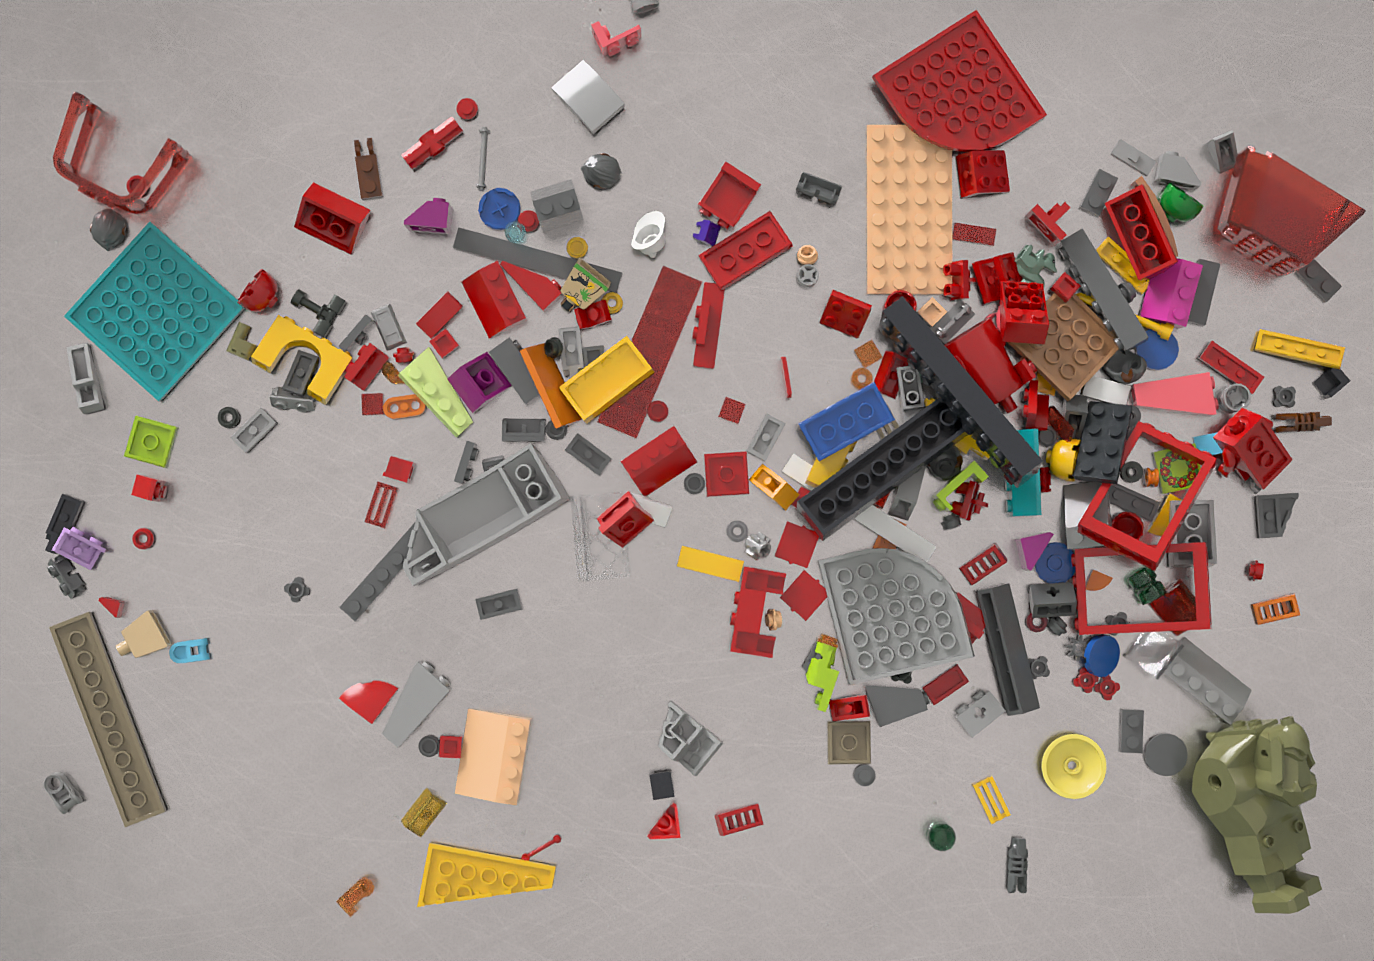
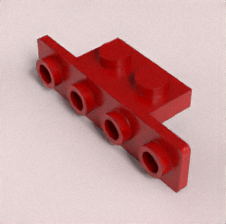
M704 283L701 306L697 305L695 318L699 319V325L694 327L692 339L696 340L693 362L695 367L713 369L715 366L725 289L721 291L716 283Z

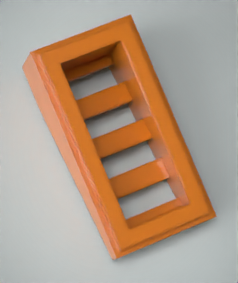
M1295 593L1253 604L1258 625L1300 616ZM1289 600L1293 610L1288 612L1286 601ZM1277 603H1282L1283 614H1280ZM1273 604L1275 616H1271L1269 605ZM1263 606L1265 607L1267 618L1264 619L1260 607Z

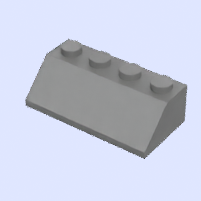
M1183 637L1158 669L1159 672L1217 718L1229 725L1232 724L1243 710L1252 691L1185 637Z

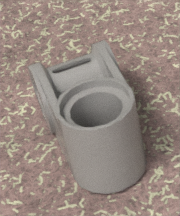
M55 772L44 780L45 790L62 814L68 813V809L75 804L83 802L79 792L63 773ZM52 778H57L60 781L59 788L52 786Z

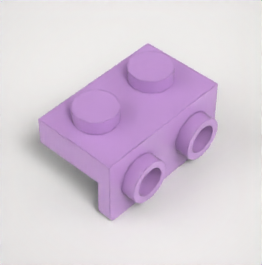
M64 527L52 551L91 570L100 553H105L106 551L105 548L101 547L103 542L93 537L89 540L82 537L84 532L74 527L71 530Z

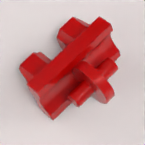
M968 260L945 264L943 272L945 276H952V284H945L944 295L951 297V300L955 301L969 299L970 284L976 283V278H970Z
M970 480L969 483L963 482L958 486L956 493L966 496L964 503L953 502L951 512L959 515L964 520L970 521L972 513L980 514L981 507L988 508L989 503L983 502L985 494L979 492L981 484Z

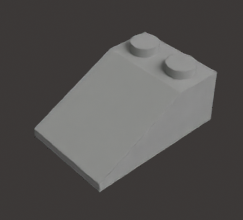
M1089 482L1064 485L1065 528L1068 549L1104 546L1077 532L1079 521L1102 483ZM1107 492L1093 518L1112 527L1109 492Z
M1182 500L1170 501L1169 523ZM1196 500L1171 544L1207 542L1209 567L1217 564L1214 501ZM1193 552L1168 553L1169 568L1194 567Z

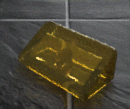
M426 788L402 818L401 823L405 828L422 837L447 803L430 789Z

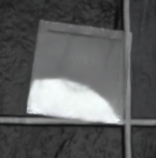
M1164 631L1142 632L1124 656L1158 680L1184 645Z

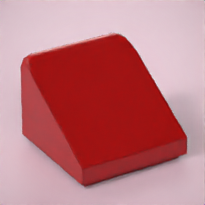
M109 597L99 598L98 601L115 618H121L125 604L124 601Z

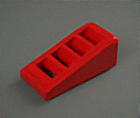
M995 542L961 566L960 570L969 583L974 585L1007 563L1008 559ZM994 552L999 561L996 562L990 553ZM985 556L992 566L989 567L983 559ZM979 561L985 571L981 572L976 562ZM972 566L978 576L974 577L968 568Z
M758 804L715 815L720 836L764 825ZM750 810H752L753 817L755 820V822L751 823L750 815L748 812ZM740 813L744 814L746 825H743ZM733 815H735L738 827H734ZM725 817L727 818L729 829H726V825L724 822Z

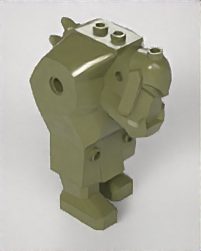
M1293 716L1280 719L1281 723H1278L1277 719L1239 720L1217 733L1208 732L1206 738L1210 741V745L1196 763L1193 774L1192 793L1204 813L1224 837L1235 875H1243V879L1246 880L1253 891L1252 904L1255 913L1291 914L1299 912L1310 906L1308 896L1322 890L1318 876L1296 871V864L1304 860L1302 854L1311 849L1300 805L1316 797L1317 779L1310 770L1316 763L1310 751L1309 738L1304 728L1294 721Z

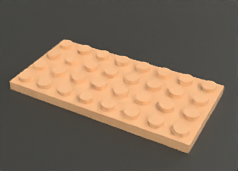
M867 125V295H890L898 290L908 291L912 295H944L945 284H952V276H945L943 272V266L952 263V150L927 142L911 131L906 125Z

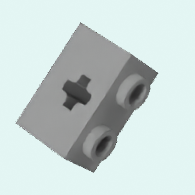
M983 690L979 691L972 697L974 699L973 702L969 705L965 703L956 710L958 714L954 717L972 738L1006 712L989 690L985 692ZM976 707L979 709L983 708L981 717L974 716Z

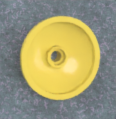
M1067 734L1055 739L1047 747L1042 758L1041 769L1044 780L1052 791L1065 798L1079 799L1091 795L1100 787L1106 774V759L1099 745L1092 739L1080 734ZM1071 761L1075 763L1073 769L1068 768V763Z

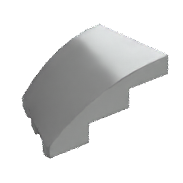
M670 701L667 718L662 728L663 734L660 737L658 747L673 761L680 762L694 776H698L722 746L723 742L682 708Z

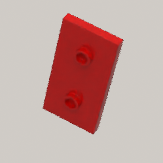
M769 211L698 256L722 291L793 247V244L772 212Z

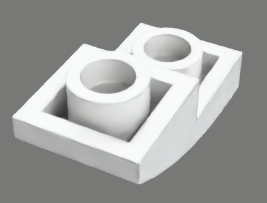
M1093 376L1085 384L1082 395L1113 404L1127 405L1132 387Z
M632 493L642 509L653 517L654 521L652 524L665 527L672 507L668 504L653 501L647 496Z

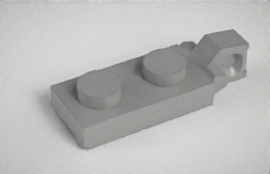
M579 326L558 328L559 339L563 344V351L561 353L564 376H570V378L584 369Z

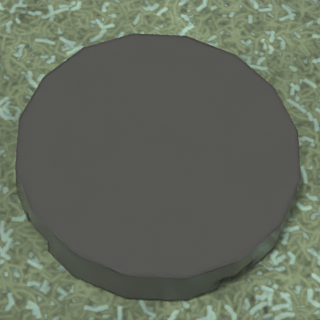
M1163 733L1149 740L1145 747L1144 757L1146 764L1154 773L1162 776H1172L1184 768L1188 753L1184 742L1180 738L1172 734Z

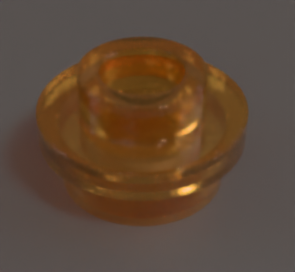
M858 368L853 372L851 381L856 388L862 389L872 383L873 376L868 369ZM864 375L866 381L863 383L859 382L858 376Z

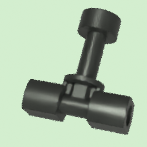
M298 289L293 295L290 304L297 308L302 305L316 313V319L319 321L313 332L326 338L332 328L330 323L336 314L339 315L346 301L334 294L328 305L323 304L321 307L305 298L307 293Z

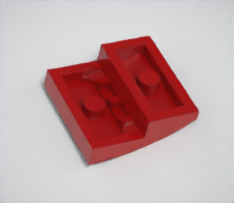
M1013 252L972 263L984 304L1000 300L1001 281H1022Z

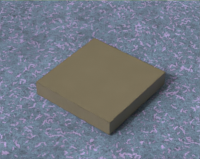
M827 721L828 764H871L870 721Z

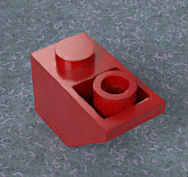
M137 474L131 495L150 501L161 502V498L164 499L167 492L166 481Z

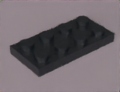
M1089 401L1088 414L1074 471L1075 480L1118 484L1133 411L1132 405Z

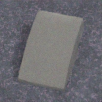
M584 60L552 87L553 91L576 117L585 124L592 134L625 107V103Z

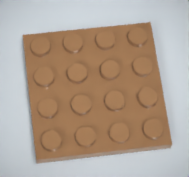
M1053 293L1046 301L1049 328L1045 344L1008 343L1027 362L1031 360L1037 372L1060 395L1069 401L1116 353L1118 347L1113 340L1116 338L1113 332L1107 331L1102 320L1075 293L1066 303Z

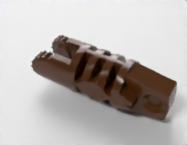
M1320 412L1276 414V419H1291V426L1276 427V433L1320 431V426H1332V417L1320 416Z

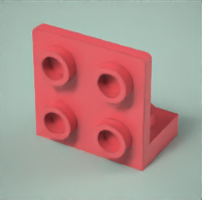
M599 21L591 24L592 34L603 56H613L621 51L620 48L626 45L631 47L637 44L641 38L640 25L610 39V33L605 25L601 26Z

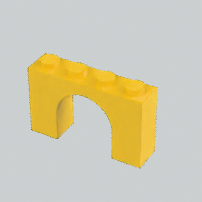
M278 315L252 354V363L271 374L281 356L287 350L300 346L313 350L319 356L321 366L307 388V395L326 405L344 378L346 367L352 362L351 354L348 351L344 352L332 346V343L326 338L322 337L320 339L316 337L310 329L295 325V321L287 316L283 318Z

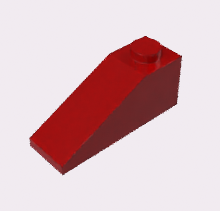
M505 261L500 263L501 267L543 312L547 311L563 296L560 292L562 287L555 279L550 281L545 276Z

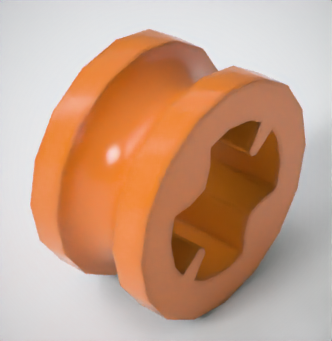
M1146 468L1145 486L1153 485L1157 487L1159 482L1158 468H1154V470Z

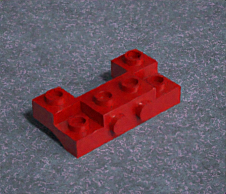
M744 567L740 592L736 591L734 597L737 611L736 613L732 612L730 625L734 626L730 652L773 658L776 637L759 633L766 592L783 595L786 573Z

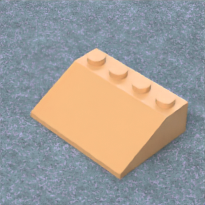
M468 709L455 794L517 805L532 718Z

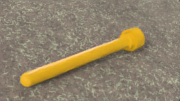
M1080 292L1076 294L1085 304L1092 306L1091 303L1094 302L1092 297ZM1136 315L1143 327L1156 331L1160 338L1169 340L1174 328L1173 324H1164L1162 322L1159 324Z

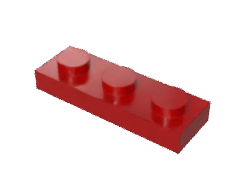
M1214 341L1209 342L1198 358L1234 384L1246 386L1250 390L1251 395L1264 379L1263 375Z

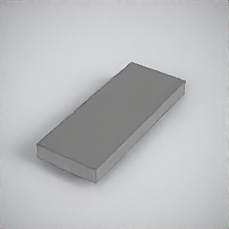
M1121 139L1111 153L1148 176L1156 163L1154 159Z

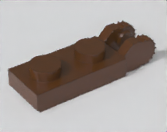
M367 138V147L370 155L362 156L360 141L354 140L361 199L383 197L378 159L375 154L373 139Z

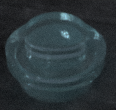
M513 221L506 225L505 236L510 242L518 243L524 239L526 230L521 223Z

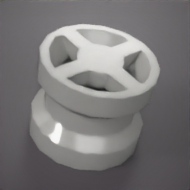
M810 264L802 266L797 274L799 284L804 287L815 285L819 277L817 268Z

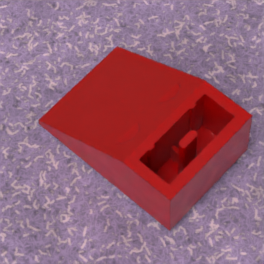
M1001 281L1000 331L1002 342L1045 344L1049 319L1043 284Z

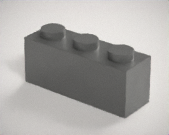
M509 337L489 351V354L527 406L540 397V394L521 356L520 350L523 348L517 340L512 341Z

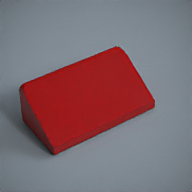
M885 351L874 380L882 395L896 399L899 391L897 368L908 366L906 357L895 352Z

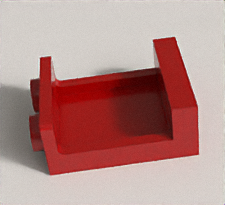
M725 161L702 200L699 201V212L707 218L712 216L717 219V224L726 230L731 228L733 230L760 190L761 184Z

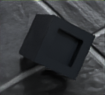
M1330 367L1313 382V385L1328 399L1333 397L1351 380L1341 369Z
M670 771L655 774L654 772L649 773L653 800L675 797Z

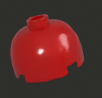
M261 269L255 274L254 278L256 279L247 284L237 302L245 309L253 312L263 311L267 306L271 309L278 300L275 296L278 291L275 279L264 269Z

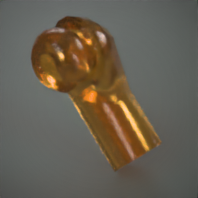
M386 362L383 364L382 373L390 383H404L398 376L399 372L392 363Z

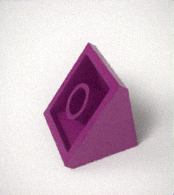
M1045 532L1015 539L1023 570L1031 571L1053 537V533Z

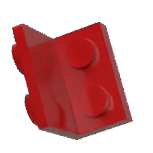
M1004 150L969 151L956 156L961 198H968L981 193L1010 192Z

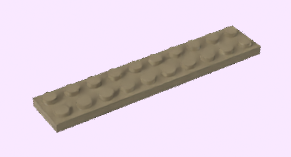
M87 612L49 627L124 826L128 827L166 812V807L92 613Z

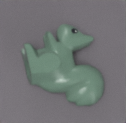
M1026 244L1015 258L1018 273L1023 278L1021 282L1041 283L1044 288L1045 282L1039 273L1043 268L1052 273H1057L1055 257L1052 253L1044 255L1045 250L1040 249L1035 254L1032 252L1033 246Z

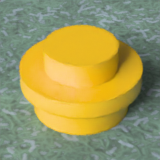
M574 237L568 241L566 248L571 257L582 258L587 253L588 245L583 238Z

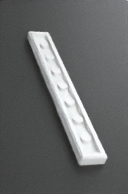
M793 453L782 472L809 490L815 489L805 484L812 465ZM874 505L854 518L901 550L913 554L926 562L936 549L935 545Z

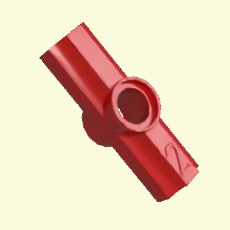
M450 117L435 130L431 129L422 135L418 140L419 142L401 156L410 168L414 170L430 157L433 158L440 154L448 143L463 133V130L455 119Z

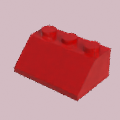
M313 182L302 196L294 227L352 254L367 224L370 209Z
M498 260L477 270L461 281L489 339L527 321Z
M673 426L620 462L642 495L648 496L696 464L697 460L675 426Z

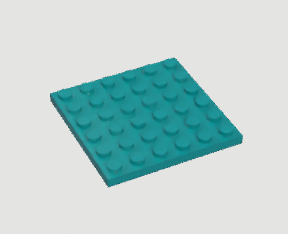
M149 222L64 317L157 401L161 402L245 308L238 304V300L161 230L152 222Z

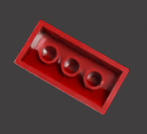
M1144 184L1104 203L1139 281H1147L1164 273L1178 263Z

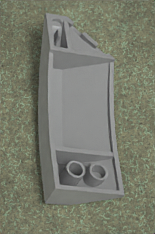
M530 443L476 478L417 509L414 530L411 531L408 543L409 550L407 558L404 560L403 569L412 586H415L499 543L570 498L554 472L534 445Z

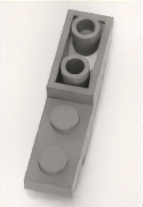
M910 366L897 368L903 423L925 407L920 374L917 369L913 370Z

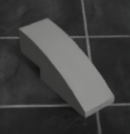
M83 343L67 347L72 385L76 391L78 408L83 414L103 410L104 405L89 344Z

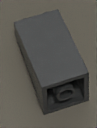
M571 179L531 191L534 208L543 232L584 220Z

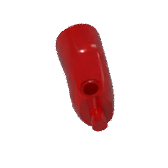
M991 317L972 326L944 344L994 404L1000 402L1007 414L1018 408L1011 394L1019 390L1023 383L1004 347L1006 342H1002L1001 332L999 328H996Z

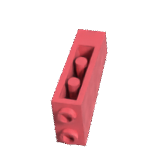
M1210 372L1130 385L1132 387L1133 406L1203 416L1216 415V410L1219 409L1218 400L1213 395L1215 381L1213 376L1210 377Z

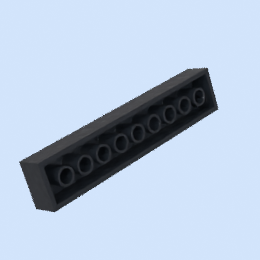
M902 296L883 310L879 325L881 333L886 338L890 337L894 342L893 346L897 352L903 353L906 356L907 363L913 370L917 369L921 374L920 377L924 384L931 386L935 391L936 398L941 403L945 402L949 407L948 411L951 416L961 421L964 431L968 435L972 434L977 440L976 444L979 449L989 454L991 463L997 469L1000 467L1005 473L1006 481L1010 485L1014 484L1016 488H1019L1037 474L1043 460Z
M938 399L932 402L797 501V509L822 541L968 435L962 428L963 424L961 421L951 416L948 411L949 407L945 402L941 403Z

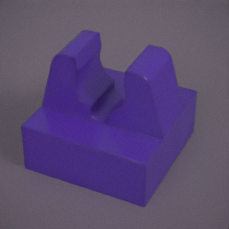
M705 219L697 222L696 225L701 229L699 234L693 233V237L706 245L714 246L721 226Z

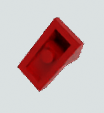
M859 694L829 701L832 721L870 717L867 695Z

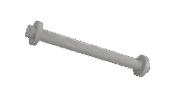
M487 127L479 129L482 135L479 182L476 184L478 190L486 188L484 184L487 133H490Z

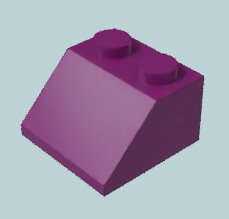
M433 198V201H426L404 220V225L411 231L451 234L453 208L449 202H446V199Z
M488 352L460 366L447 378L472 413L487 405L512 386Z

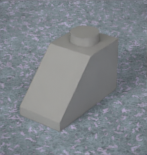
M1166 151V153L1159 156L1155 176L1156 182L1172 183L1176 186L1195 190L1200 187L1201 181L1185 157H1181L1179 153L1173 151Z

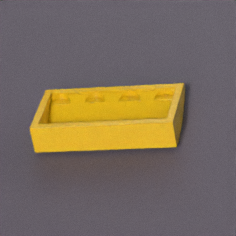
M626 336L559 388L587 424L648 378L654 371L628 336Z

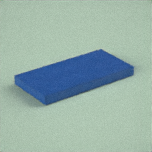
M875 382L798 424L818 461H821L895 419Z

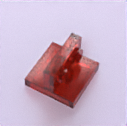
M1181 579L1176 580L1165 593L1153 599L1150 603L1164 622L1197 621L1195 596ZM1187 630L1173 631V632L1175 633L1176 636H1179L1180 634L1186 632Z

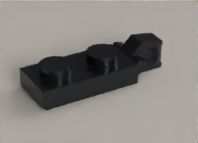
M65 494L61 495L45 532L47 534L45 539L49 540L45 551L56 554V552L52 551L53 546L64 527L69 530L72 529L84 503L83 501Z

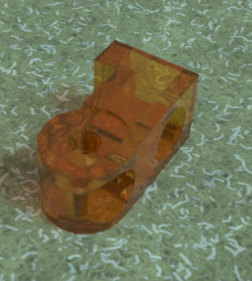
M371 877L361 878L336 902L350 917L359 910L355 905L363 897H368L374 892L376 888L375 881Z

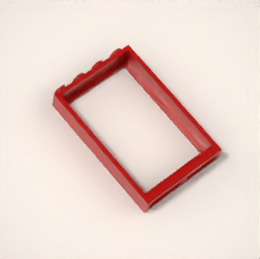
M1138 421L1126 442L1121 468L1140 436L1202 465L1200 471L1155 548L1093 518L1112 485L1108 483H1102L1078 523L1077 532L1156 571L1215 468L1217 458L1207 451H1200L1194 448L1189 442H1182L1168 432L1163 433L1155 429L1149 423Z
M1207 542L1170 544L1166 553L1193 552L1197 621L1088 626L1084 557L1117 556L1122 554L1108 547L1075 549V554H1071L1072 566L1076 567V575H1073L1072 578L1073 586L1077 588L1076 609H1078V618H1075L1076 631H1079V635L1212 629Z

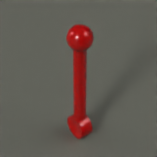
M555 835L546 844L530 853H524L521 859L529 861L530 857L554 843H560L561 837Z

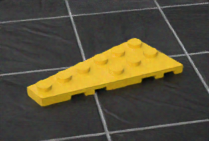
M429 843L417 907L549 889L553 886L556 866Z

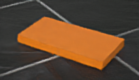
M545 343L520 350L521 356L555 428L557 429L582 420L581 416L559 388L565 381L554 358L545 354Z

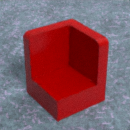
M391 456L386 472H383L382 476L410 483L415 463Z

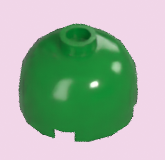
M1169 183L1161 194V207L1166 212L1167 219L1173 223L1176 220L1189 222L1195 219L1204 207L1195 198L1190 197L1185 191L1172 183Z

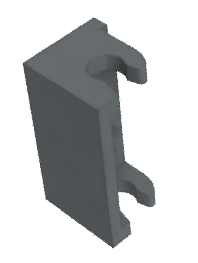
M503 418L502 441L546 442V419Z

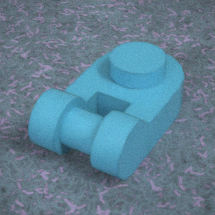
M204 638L177 642L169 650L170 658L176 663L209 660L210 655L206 649L208 640ZM198 646V655L192 654V647Z

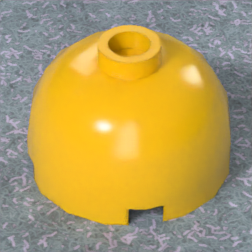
M1062 439L1054 444L1052 451H1047L1046 463H1050V470L1054 476L1065 481H1075L1072 475L1075 471L1080 448L1077 445L1081 443V440Z

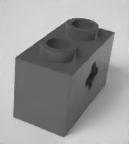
M1073 582L1030 585L1029 602L1032 618L1075 615L1077 600Z

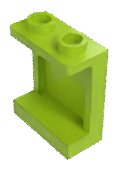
M975 461L969 462L956 476L932 495L934 498L932 503L939 511L949 512L953 509L946 500V497L968 477L971 476L977 483H982L989 477Z

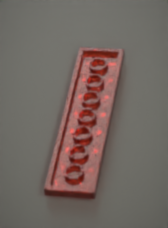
M666 266L662 267L631 340L651 366L654 373L600 414L597 423L637 439L702 285V281Z

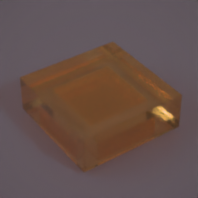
M873 340L854 350L864 369L883 358Z

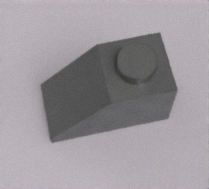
M1075 395L1069 401L1064 398L1058 441L1062 439H1081L1088 414L1087 396Z

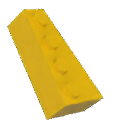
M857 441L821 461H818L816 457L805 484L816 488L845 467L848 463L846 456L849 451H853Z

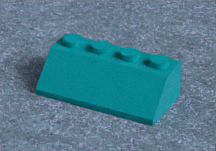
M1038 429L1017 430L1039 456ZM1040 468L1037 474L1019 488H1016L1014 484L1010 485L1005 479V490L1009 491V500H1006V512H1010V517L1042 515Z

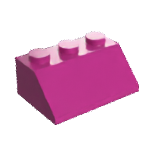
M1177 258L1178 263L1164 273L1149 279L1139 316L1158 323H1170L1179 329L1187 326L1203 265Z

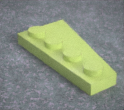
M430 347L425 349L398 374L400 379L455 437H458L473 423Z

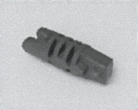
M1012 838V845L1009 850L1008 893L1016 892L1018 877L1019 893H1026V872L1028 870L1026 839Z

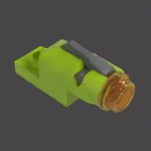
M824 634L814 644L803 668L807 672V683L823 689L822 692L818 691L814 704H817L818 710L826 712L839 671L831 668L835 662L838 639Z

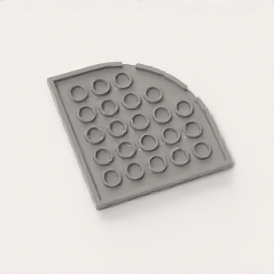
M889 548L865 549L819 560L849 685L975 656L965 615L956 592L946 578L925 560L908 552Z

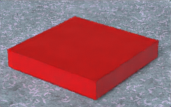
M747 451L704 454L707 497L749 494Z

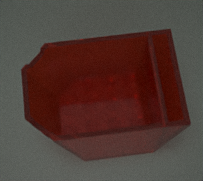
M1249 145L1237 155L1217 229L1232 244L1236 245V250L1244 254L1246 252L1254 256L1253 260L1257 263L1270 266L1273 273L1279 276H1286L1307 266L1355 223L1366 210L1274 153L1267 151L1266 155L1255 152V147Z

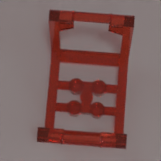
M74 92L53 155V164L56 171L65 179L76 184L79 187V192L92 199L98 197L97 201L112 209L116 206L134 215H145L153 211L191 161L192 155L180 144L168 138L151 167L133 192L127 196L116 195L82 178L79 169L102 109L90 102V99L86 96ZM86 111L71 162L68 164L64 161V156L78 117ZM172 158L171 167L146 203L140 200Z

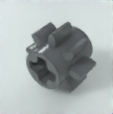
M1078 635V640L1070 637V645H1065L1070 650L1067 656L1076 655V661L1080 660V656L1085 658V649L1091 640L1083 641L1082 635ZM1076 643L1083 644V646L1081 647L1082 652H1075V649L1077 648L1075 645Z

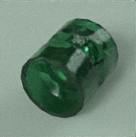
M1148 567L1141 569L1127 579L1132 589L1138 591L1137 597L1142 605L1152 602L1166 592L1162 582L1156 581L1157 574L1155 571Z
M941 820L933 821L926 828V840L935 850L947 851L955 844L956 834L953 828L946 822Z

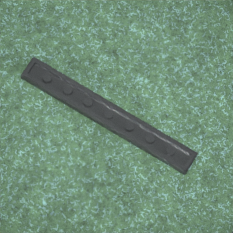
M459 227L453 249L500 262L505 261L518 267L567 280L577 260ZM588 263L611 282L607 291L617 293L622 272Z

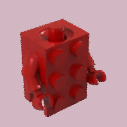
M1241 408L1230 418L1224 427L1213 437L1221 448L1223 463L1219 466L1218 472L1227 478L1230 472L1236 470L1242 480L1246 481L1251 476L1256 485L1263 490L1293 459L1272 429L1273 422L1244 408Z

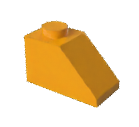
M764 464L749 479L750 482L784 510H787L800 495L785 480Z

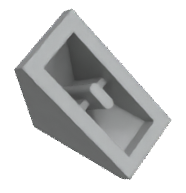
M1232 130L1211 139L1206 144L1220 173L1240 165L1234 132Z

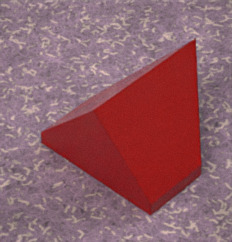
M675 801L671 803L647 834L649 839L681 838L678 807Z

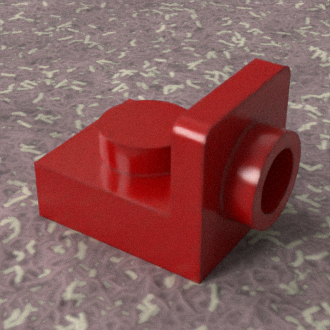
M606 300L590 304L585 309L580 307L574 309L580 329L592 328L612 320Z

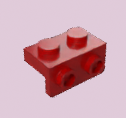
M371 343L368 346H362L357 354L359 355L355 363L350 362L344 371L346 372L344 377L363 391L366 390L389 360L386 354Z
M1030 380L1029 388L1024 389V401H1027V405L1023 406V418H1026V429L1046 431L1048 429L1049 395L1038 394V380Z

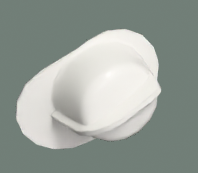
M652 211L641 217L636 224L631 243L633 249L640 250L651 258H655L657 252L664 247L666 241L663 232L665 217L661 212Z

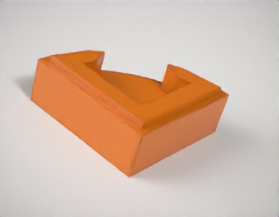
M1092 569L1086 583V590H1101L1109 585L1113 578Z

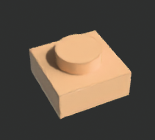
M932 297L917 313L933 327L947 311Z

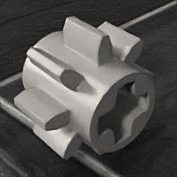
M758 532L757 535L752 534L745 542V546L748 548L745 552L756 560L759 557L765 558L771 551V545L769 544L771 539L761 532Z

